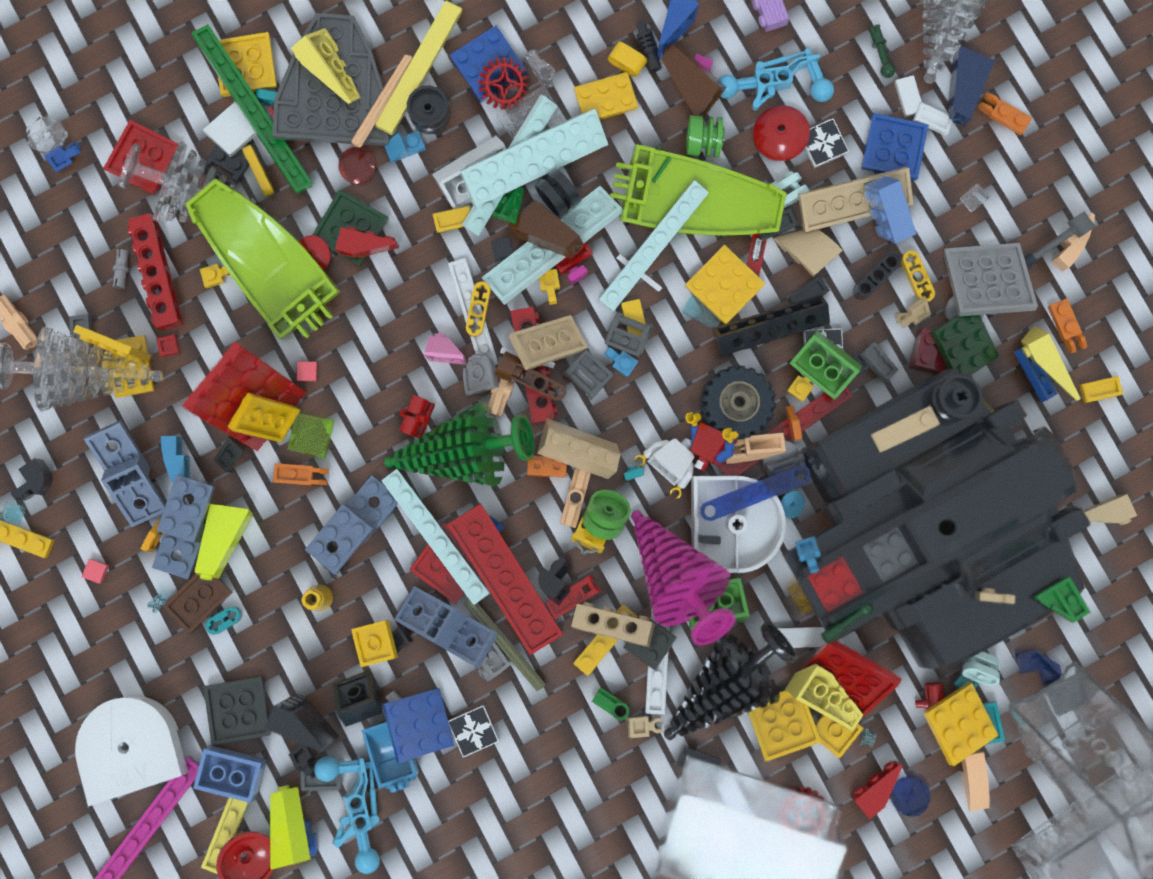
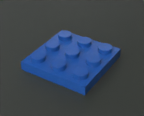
M497 25L450 54L451 60L480 103L489 98H481L485 91L479 92L478 89L482 88L483 84L477 83L478 80L484 79L479 76V73L486 74L482 67L487 66L490 68L488 61H492L495 65V58H499L500 63L502 57H506L507 63L509 59H513L512 66L520 63V66L517 68L518 71L522 68L525 69L521 76L527 74L526 68ZM501 67L491 73L489 80H496L499 77ZM507 69L506 72H508L509 79L516 81L513 72ZM501 78L502 81L495 83L502 85L503 88L504 86L510 85L509 83L504 82L503 78ZM489 86L493 95L498 92L496 87Z
M873 113L861 169L884 173L908 167L910 180L916 181L919 176L928 124Z
M440 688L382 704L397 763L454 746Z

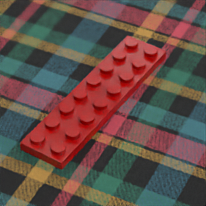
M481 503L447 523L530 655L563 635V632Z

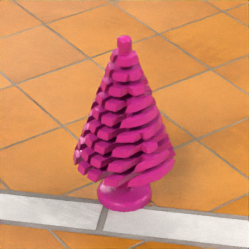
M634 511L631 514V518L635 523L633 527L639 546L641 563L643 564V572L655 621H659V625L672 626L689 621L692 617L698 616L700 620L691 632V638L696 645H707L721 638L734 625L735 615L726 608L718 609L711 613L708 608L718 601L715 597L722 596L726 591L725 587H728L730 582L728 579L730 577L729 571L714 560L709 559L702 552L700 553L691 547L687 542L679 539L680 537L672 534L669 530H665L662 525L654 522L650 517H644L641 511Z

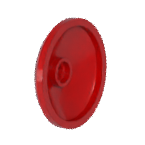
M785 105L775 106L763 112L757 119L753 129V140L757 150L764 157L773 161H787L797 157L807 146L810 137V127L806 117L796 108ZM779 127H784L785 130H784V131H779L778 128H779Z
M249 831L232 837L221 848L216 860V871L219 879H268L274 870H271L270 838L260 832Z

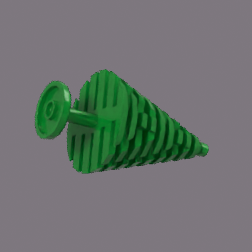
M479 402L454 416V421L451 419L447 420L442 425L414 440V444L409 443L403 449L397 450L394 453V457H386L384 464L387 468L396 466L398 470L402 471L408 470L413 473L419 472L424 475L429 474L447 479L452 478L461 481L463 477L464 482H474L495 487L500 484L502 477H495L494 472L504 471L505 462H493V457L505 456L504 447L513 446L519 459L530 461L533 459L535 450L534 435L530 422L524 414H518L513 417L511 434L489 433L488 428H499L496 418L485 416V413L492 412L489 406Z

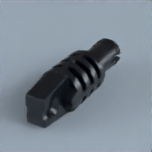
M641 20L636 23L639 32L636 34L642 55L647 58L650 72H658L662 69L657 56L658 47L652 29H648L646 23Z

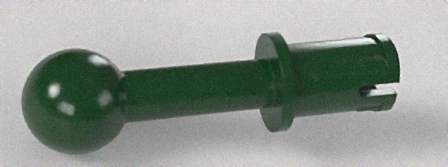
M880 24L875 25V30L873 26L868 29L873 42L872 48H877L882 64L880 69L881 75L884 78H891L895 74L896 69L892 63H889L884 47L887 41L882 35Z
M868 603L851 613L840 623L836 621L831 627L821 633V637L827 644H830L841 634L845 635V629L860 617H868L872 614L873 605Z

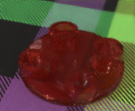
M362 147L347 149L341 155L338 162L341 176L346 181L355 185H360L369 180L377 168L372 153Z

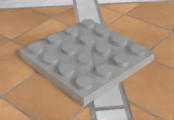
M1020 243L944 249L943 256L959 316L1036 311L1038 304Z

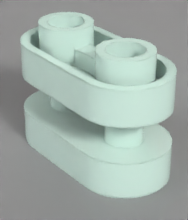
M791 171L783 177L784 180L779 183L777 181L771 183L784 192L791 187L794 190L786 195L784 209L799 200V193L810 191L807 185L800 187L798 184L802 180L798 172L793 173Z
M981 652L963 662L962 674L964 677L985 686H995L1000 683V674L998 672L999 659L994 655Z

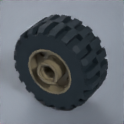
M741 365L738 367L730 366L727 369L720 370L708 381L701 394L700 410L703 413V420H706L708 426L721 432L724 429L732 428L731 432L736 431L738 433V437L735 440L757 435L769 425L770 420L774 416L773 411L776 408V402H774L776 396L775 392L770 388L772 386L770 381L767 382L762 373H756V369H747ZM734 400H739L741 407L736 406Z

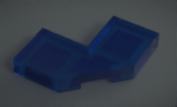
M1037 650L1015 654L1019 672L1024 674L1039 670L1043 688L1044 684L1053 683L1063 678L1060 665Z

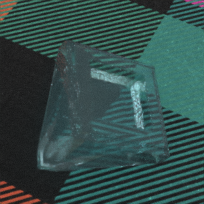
M6 501L0 514V520L20 525L27 507Z

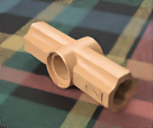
M6 295L0 296V318L2 319L1 324L10 334L14 335L23 349L28 350L35 347L40 340L29 327L27 318L14 307Z
M498 378L499 388L491 390L492 395L488 403L492 412L487 414L502 418L507 400L510 399L514 380L508 383Z
M575 468L560 524L576 528L591 473ZM572 493H579L581 495L579 503L571 502L570 496Z

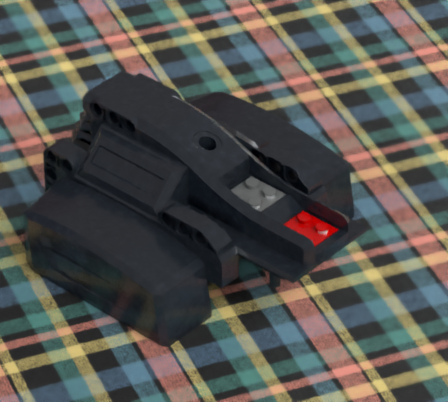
M946 369L922 381L801 449L805 457L808 474L823 501L832 500L823 505L822 508L833 526L813 536L821 555L815 557L819 571L810 572L807 560L800 561L796 546L782 554L825 630L836 621L840 623L851 613L866 604L871 603L873 605V612L870 616L860 617L845 629V635L841 634L832 643L884 615L889 626L898 630L918 667L925 669L948 670L1051 614L1054 611L1036 600L1034 595L1061 579L1070 577L1080 594L1085 589L1068 538L1089 527L1091 523L1082 508L1074 506L1073 508L1066 507L1058 511L1055 506L1077 492V483L1074 480L1075 475L1072 464L1055 435L1045 426L1035 429L1033 431L1034 434L1016 440L1010 428L1022 422L1027 416L1019 400L993 409L983 398L981 407L975 415L956 423H947L938 419L939 425L879 453L871 434L929 407L931 389L937 383L953 375H962L958 369ZM982 588L995 589V593L1015 595V604L980 601L975 599V591H982Z

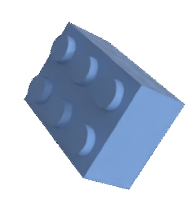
M883 176L864 185L866 190L864 195L870 203V214L876 221L877 226L875 229L879 237L896 244L916 235L900 180Z
M210 745L203 749L193 789L251 803L258 797L267 759Z

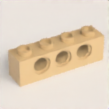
M583 602V605L577 604L571 625L574 629L650 647L655 624L650 622L651 618L639 616V619L633 618L631 613L621 611L620 614L613 613L611 608L602 606V609L594 608V604ZM598 614L599 621L596 624H592L591 617ZM617 619V627L611 629L609 626L610 621ZM635 623L637 630L634 633H629V625Z

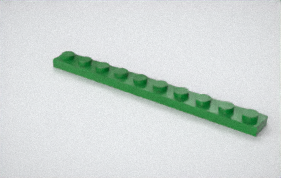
M206 25L191 32L193 39L295 194L297 195L312 187L313 183L285 140L273 139V122L210 26Z

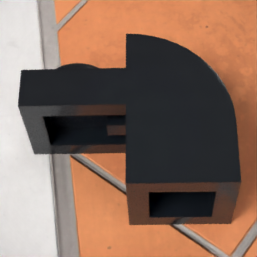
M34 458L18 469L26 483L11 492V495L15 500L26 501L34 495H45L52 484V474L43 459Z
M561 556L553 562L549 571L542 568L538 576L540 588L558 606L571 591L567 584L562 581L571 567L567 560Z

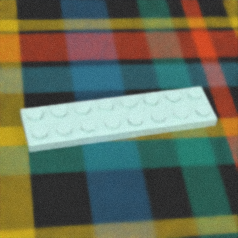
M591 109L459 171L473 205L477 207L550 173L555 168L558 169L608 145L596 109Z
M599 186L559 219L580 235L582 242L585 243L621 215L623 209ZM527 242L485 274L482 279L505 305L563 260L565 256Z

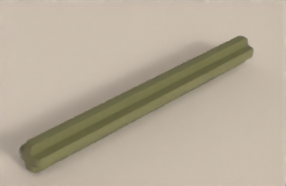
M468 598L464 602L466 608L480 624L499 634L495 640L496 644L536 691L542 689L545 685L543 680L478 603L473 605Z

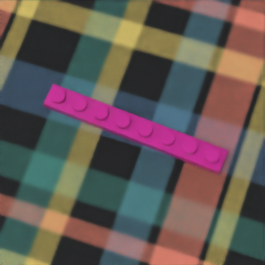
M190 756L185 759L188 773L168 781L95 879L122 878L196 780L200 765Z

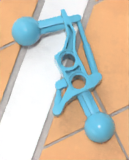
M809 48L803 52L787 57L783 56L764 63L759 61L756 64L753 77L736 79L732 75L725 74L718 79L727 87L720 96L724 99L735 96L740 90L755 88L756 98L752 104V110L757 111L768 98H773L776 90L789 89L795 73L805 68L808 69L813 81L810 91L815 101L826 102L831 99L834 94V85L830 80L823 78L818 65L820 55H812ZM799 57L787 66L765 69L767 67L787 62V60ZM778 76H784L786 80L782 81ZM764 78L768 83H762L760 79ZM767 92V95L762 97L763 93Z
M331 756L322 757L317 761L314 768L315 776L322 782L332 781L338 774L357 772V779L351 791L342 796L346 816L339 819L340 827L337 830L336 837L332 840V844L335 847H340L347 838L356 835L359 852L355 857V866L360 873L371 874L378 868L380 863L378 852L370 847L367 833L368 830H371L379 822L371 761L364 762L363 758L356 757V760L338 762ZM367 768H369L371 815H368L364 797L368 783ZM358 797V805L351 807V800ZM358 817H362V824L356 827L355 820Z

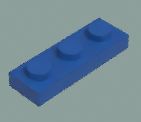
M1022 348L1014 352L1041 402L1049 400L1058 394L1049 376L1035 362L1024 355Z

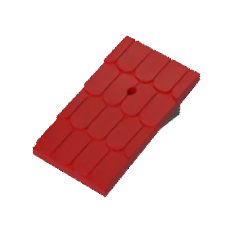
M235 341L181 406L195 416L258 451L268 439L235 432L228 428L232 417L237 412L247 393L296 406L307 392Z

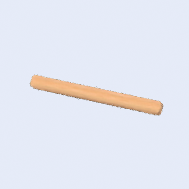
M403 56L351 141L354 146L362 147L412 61V56Z

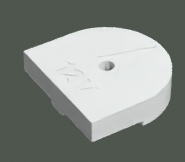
M692 476V547L726 568L729 573L750 572L768 563L780 549L786 531L784 509L776 494L762 482L749 477ZM735 519L740 522L736 529L732 526ZM699 535L720 536L721 544L700 543Z
M142 696L117 698L101 704L84 720L77 735L75 753L88 806L188 773L177 730H179L171 713L163 705L153 699Z

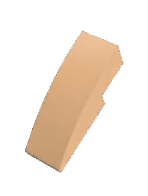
M1091 213L1088 217L1094 224L1095 215ZM1092 230L1080 238L1074 234L1062 242L1060 245L1064 249L1051 262L1062 272L1070 268L1085 248Z
M784 434L752 435L749 438L737 440L734 446V454L726 460V464L749 462L785 453Z
M977 750L961 761L963 767L961 773L970 812L987 809L990 802L984 752Z

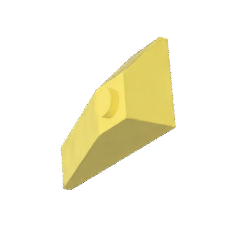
M326 28L305 35L291 47L295 57L301 64L345 102L350 104L360 98L352 78L344 70V67H346L344 60L339 59L337 54L339 49Z
M1037 326L1032 327L1021 340L1024 346L1022 348L1024 355L1035 362L1069 396L1077 401L1081 398L1050 334Z
M817 664L796 672L785 688L798 701L851 731L855 729L863 716L862 712L845 693V690L839 685L835 677Z

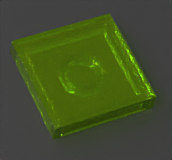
M299 413L293 423L287 450L326 458L335 421Z

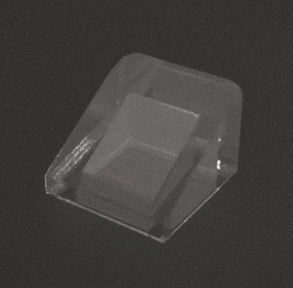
M977 183L959 199L970 212H973L990 197Z

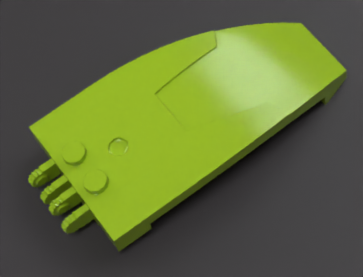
M638 144L633 147L630 165L624 163L616 164V167L619 169L629 170L628 176L614 174V179L627 181L626 184L620 182H613L612 184L615 188L625 189L624 195L618 193H611L610 195L611 198L623 200L620 222L655 229L692 181L695 180L709 193L677 233L724 236L778 232L780 229L787 193L770 183H763L708 162ZM671 157L670 162L655 183L651 180L666 159Z
M214 179L186 203L193 223L198 225L229 274L266 320L268 326L279 340L285 339L296 329L304 337L308 338L310 334L302 324L307 322L313 330H318V326L311 317L320 326L324 325L323 319L316 313L320 309L327 318L331 319L333 317L325 305L341 291L302 244L268 213L218 179Z

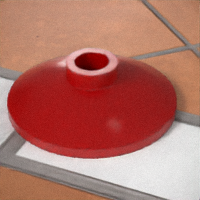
M315 235L301 238L299 242L308 252L312 253V257L325 270L331 260V251L326 241Z

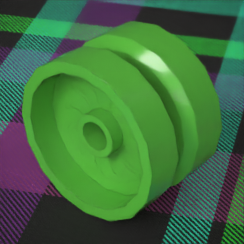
M597 491L591 496L582 518L583 525L594 537L602 540L615 539L622 533L629 519L631 507L626 498L615 491Z

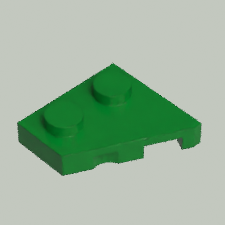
M520 186L505 193L491 216L495 219L516 224L524 189Z
M1065 577L1034 595L1036 600L1072 623L1091 613L1070 577Z

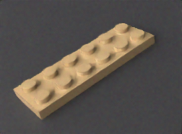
M904 167L799 193L798 199L803 231L808 232L871 216V206L865 198L864 191L866 190L864 185L883 176L900 180L907 205L912 206L913 197L909 168Z

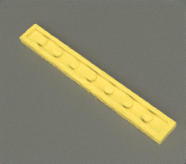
M448 1L444 2L377 120L376 128L393 136L407 111L409 95L423 83L462 14V8Z

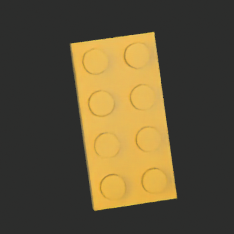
M247 393L237 412L232 417L228 428L235 432L282 443L298 416L300 409L293 405Z

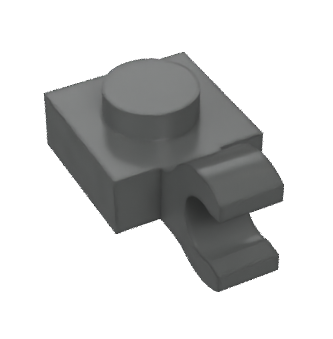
M88 314L70 316V335L76 337V347H80L81 350L89 349V343L79 339L80 335L73 331L76 325L92 331L91 316Z

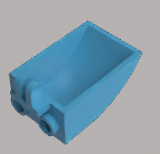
M387 722L361 730L378 788L385 786L386 789H390V793H394L409 787V781L415 780V776L420 773L416 758L397 763Z

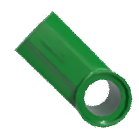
M600 687L591 701L617 720H624L629 715L628 704ZM619 705L626 708V713L622 716L617 715L615 712V708Z

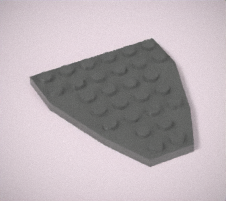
M316 13L302 38L305 35L326 28L339 49L337 52L339 59L344 60L346 65L344 70L352 78L360 98L350 104L345 102L305 68L293 53L274 99L273 139L353 144L351 141L383 90L372 51L355 16ZM374 125L363 145L386 146L388 145L389 134L376 128Z

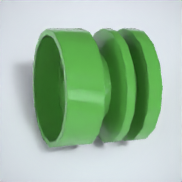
M690 115L686 155L699 156L701 149L705 148L706 157H710L712 148L713 156L719 158L725 133L723 117H717L716 125H713L714 120L710 116L707 125H704L703 116Z

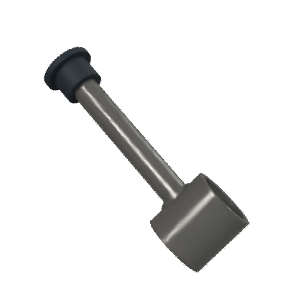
M1085 211L1067 223L1070 227L1068 230L1033 254L1029 253L1024 257L1029 269L1037 262V259L1075 234L1080 238L1096 227Z

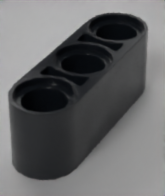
M888 253L854 287L853 294L858 300L868 298L899 267L900 257L895 253ZM886 260H891L893 267H889L886 264ZM873 273H878L880 280L874 279ZM860 286L867 288V294H863L860 291Z

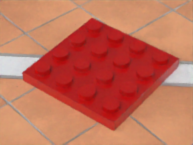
M839 641L831 642L830 644L825 642L798 670L801 671L817 664L829 671L862 712V718L897 688L902 679L874 661L862 656L857 651L841 644Z

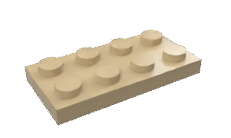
M571 315L513 332L508 336L525 370L588 349Z

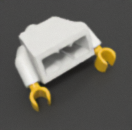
M675 438L671 441L662 440L654 442L644 451L643 455H637L634 458V461L639 457L643 458V463L639 467L644 466L646 459L649 458L647 462L671 484L674 486L677 484L676 487L670 489V495L673 490L679 491L676 499L681 497V489L687 486L693 476L694 464L692 460L694 459V454L689 451L691 449V441L687 438L681 443Z

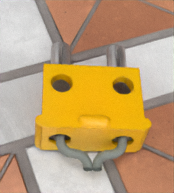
M581 518L576 532L571 536V541L576 543V546L581 550L580 553L583 555L594 552L602 553L606 540L594 537L586 529L582 528L584 525ZM581 546H584L590 550L584 551Z

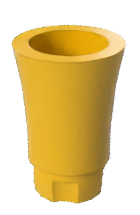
M314 585L303 594L302 604L309 610L324 611L331 606L333 594L325 585ZM314 596H316L317 602L313 600Z

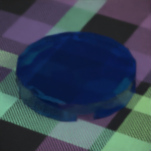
M905 776L896 781L890 799L898 812L914 817L926 811L931 795L929 788L923 781L917 777Z

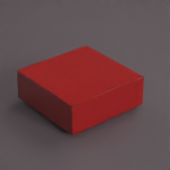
M176 334L156 338L160 357L163 358L181 353Z

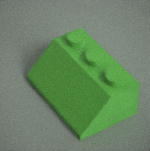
M816 330L790 362L793 367L834 400L860 372L862 365L818 330Z
M741 578L732 579L728 587H725L726 591L723 595L715 597L718 601L708 610L711 613L715 610L726 608L734 613L735 623L748 621L749 611ZM698 616L692 617L688 621L690 632L700 620Z

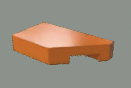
M787 406L786 412L792 442L802 439L799 418L795 415V408Z

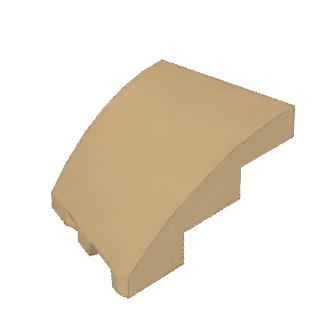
M818 229L808 232L800 230L777 236L773 239L784 252L787 251L812 276H815L843 251L832 239Z

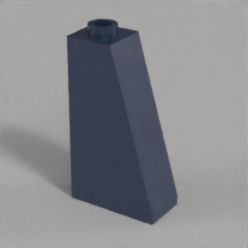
M960 46L953 56L948 118L952 119V122L956 125L965 126L974 113L995 60L963 46Z

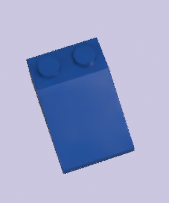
M669 0L670 4L667 9L657 56L659 60L663 57L665 49L669 45L675 44L696 20L699 3L696 0Z

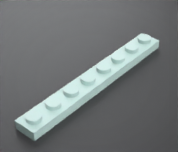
M540 95L509 147L541 133L557 105L546 96ZM503 195L475 207L473 205L462 226L479 236Z
M695 180L692 181L598 300L614 311L709 192Z
M396 469L381 480L473 605L487 596L490 592L400 471Z

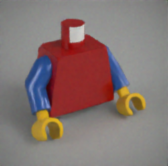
M689 412L686 414V421L691 424V452L699 457L694 467L705 472L709 462L720 466L724 461L733 456L734 446L737 443L735 439L738 437V433L736 431L731 432L732 428L724 429L721 432L701 422L699 424L697 422L701 420V415L699 413L693 415V412Z

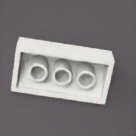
M494 136L432 174L452 209L464 207L472 203L459 170L505 150L504 143L497 136Z

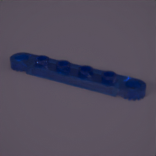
M798 465L709 500L701 505L700 515L707 521H714L804 485L810 480V470L806 466ZM799 469L805 473V478L801 481L795 477V473ZM709 505L715 509V514L711 517L705 515V508Z

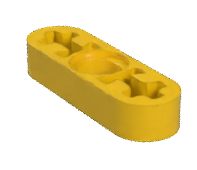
M250 144L242 148L264 195L268 197L274 194L275 191L252 145Z
M909 250L900 259L903 270L916 299L924 298L927 302H930L935 296V290L919 254L916 251ZM908 256H909L910 258H912V257L914 258V261L912 262V264H911V262H907V261H906V259L908 258ZM916 265L918 266V268H915L912 271H910L912 267H915ZM914 272L922 274L921 282L913 279ZM925 282L926 285L923 286V289L922 286L918 289L917 286H920ZM923 290L929 292L927 298L926 296L922 297L921 293H923Z
M478 282L473 287L466 323V331L471 337H479L484 330L491 295L490 287L485 282ZM481 287H484L487 291V293H483L482 300H486L485 303L480 300H475V298L479 299L480 294L477 291V289H481ZM478 304L484 307L483 313L479 315L473 312L474 306ZM471 317L476 319L482 318V321H477V326L480 329L473 333L470 326H474L475 320L471 319Z

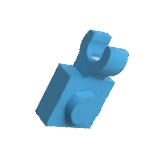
M610 347L604 354L615 362L612 368L627 378L639 362L624 351L619 355Z
M815 537L795 542L800 561L807 560L811 573L819 571L815 557L821 555Z

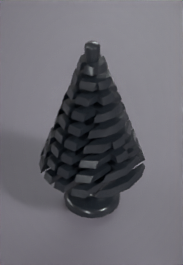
M769 622L763 623L760 630L767 645L756 654L751 650L748 652V647L742 642L737 645V638L731 634L727 637L726 633L719 638L711 650V656H707L705 664L701 666L699 674H697L693 684L688 689V698L684 696L681 701L682 705H679L676 715H673L670 720L671 727L664 731L665 738L671 741L677 734L685 736L689 734V731L696 732L700 728L710 727L712 722L716 725L721 723L722 720L727 721L733 719L734 716H741L745 712L749 713L759 707H767L768 702H770V705L778 703L780 699L778 688L773 678L769 681L768 671L763 664L774 654L787 663H794L798 658L793 646L782 632Z

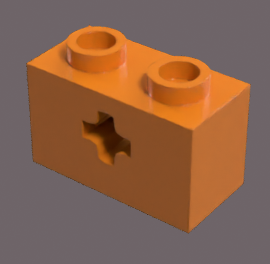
M533 456V459L528 461V476L566 478L567 464L545 456Z

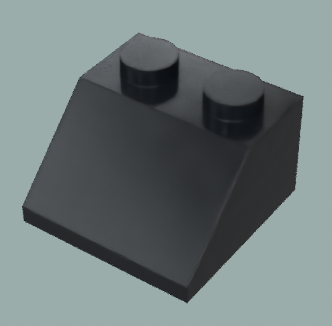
M370 670L333 684L337 715L345 727L383 713L380 696Z

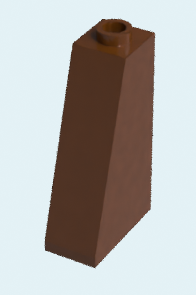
M671 44L665 49L661 60L692 113L705 118L727 87L681 45Z
M536 200L532 201L518 215L516 224H508L516 238L570 259L579 253L584 246L580 235Z

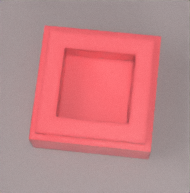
M297 362V381H317L318 363Z
M88 559L82 577L101 584L109 565Z

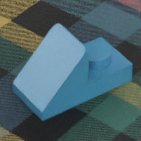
M419 131L403 137L397 133L388 141V145L385 146L391 163L426 150Z

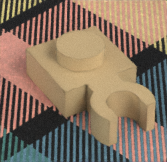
M982 588V591H975V599L980 601L1015 604V595L995 593V589Z
M646 715L627 717L629 738L648 737L651 730L655 733L662 732L661 728H655L654 726L656 722L662 721L659 717H653L650 721H648V716Z

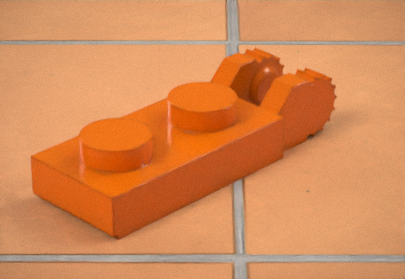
M991 93L984 95L985 101L995 107L992 108L990 105L980 103L978 105L980 111L1018 135H1022L1025 132L1032 117L1003 100H999L997 96Z
M1068 298L1049 305L1048 310L1069 353L1076 352V346L1071 337H1075L1079 347L1085 349L1087 341L1081 334V328Z
M274 463L273 483L312 486V484L327 485L328 481L313 480V474H329V469Z

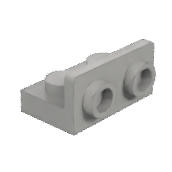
M495 642L478 670L479 675L487 681L492 680L511 665Z

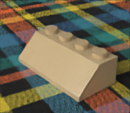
M548 418L545 420L537 454L606 479H609L617 472L621 455L617 444Z

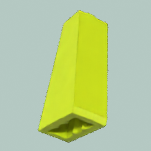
M210 504L195 568V573L200 576V579L212 581V578L220 577L252 518L253 513L249 509Z
M289 785L278 787V792L270 794L271 870L311 860L298 787L290 788Z

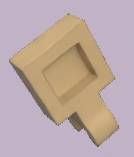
M921 298L907 307V313L897 314L895 320L896 323L901 322L903 328L909 326L910 323L918 324L931 315L927 300Z

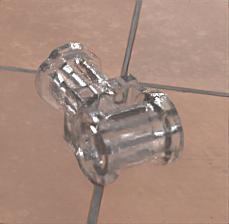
M536 49L529 51L523 58V61L528 63L533 69L534 75L542 87H552L555 83L554 68L537 55Z

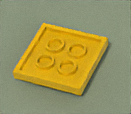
M269 32L219 40L252 92H256L257 89L271 90L278 88ZM218 77L221 96H231Z
M724 245L685 284V287L723 324H727L761 290L765 283Z
M76 325L73 331L79 334V339L139 363L142 360L149 362L152 356Z
M966 683L923 712L950 766H955L999 736L972 683Z
M787 690L779 692L780 699L778 703L770 705V702H768L767 707H759L748 713L765 762L821 743L809 707L795 699Z

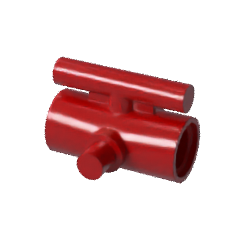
M412 395L408 408L401 409L399 412L400 416H403L399 431L415 438L422 437L435 404Z
M925 683V698L923 700H915L916 708L927 710L944 699L943 683Z

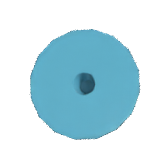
M790 491L783 496L781 504L785 517L795 518L802 513L805 507V498L802 493Z

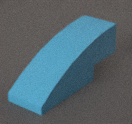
M161 436L163 460L172 483L176 475L190 478V456L182 455V437Z

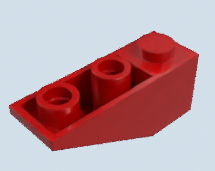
M348 226L347 229L341 227L335 250L341 255L361 258L398 249L399 244L391 236L378 237L374 232L366 231L362 233L358 232L357 228Z
M896 760L888 762L882 772L873 774L868 779L869 782L867 784L857 787L853 791L854 794L850 796L869 820L884 809L903 767Z

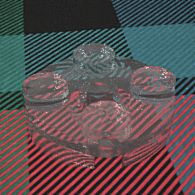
M52 116L36 117L29 123L26 129L29 145L42 154L59 145L63 147L68 137L64 125ZM50 131V136L44 139L43 133Z

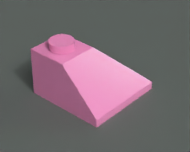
M435 333L434 336H429L424 354L428 361L467 365L464 355L445 334Z

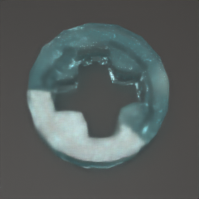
M161 594L156 595L153 598L154 600L147 604L148 608L153 609V613L158 612L167 602L166 599L161 598Z
M865 728L860 744L863 746L867 744L868 748H872L876 740V731L870 732L868 728Z

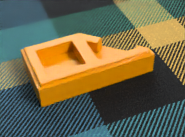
M160 520L149 531L140 549L146 552H153L163 534V532L157 531Z

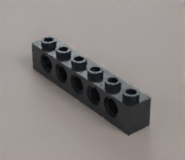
M818 295L714 327L713 334L716 348L721 356L730 355L737 351L766 344L796 333H802L815 327H821L830 323L829 306L823 296Z

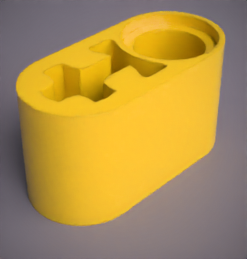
M618 42L608 56L610 63L622 71L628 72L632 77H637L647 63L645 56L623 42Z

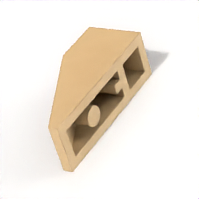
M931 406L871 434V437L879 453L940 423Z
M1128 494L1118 495L1083 510L1089 521L1096 523H1119L1120 525H1125L1131 522V518L1137 516Z

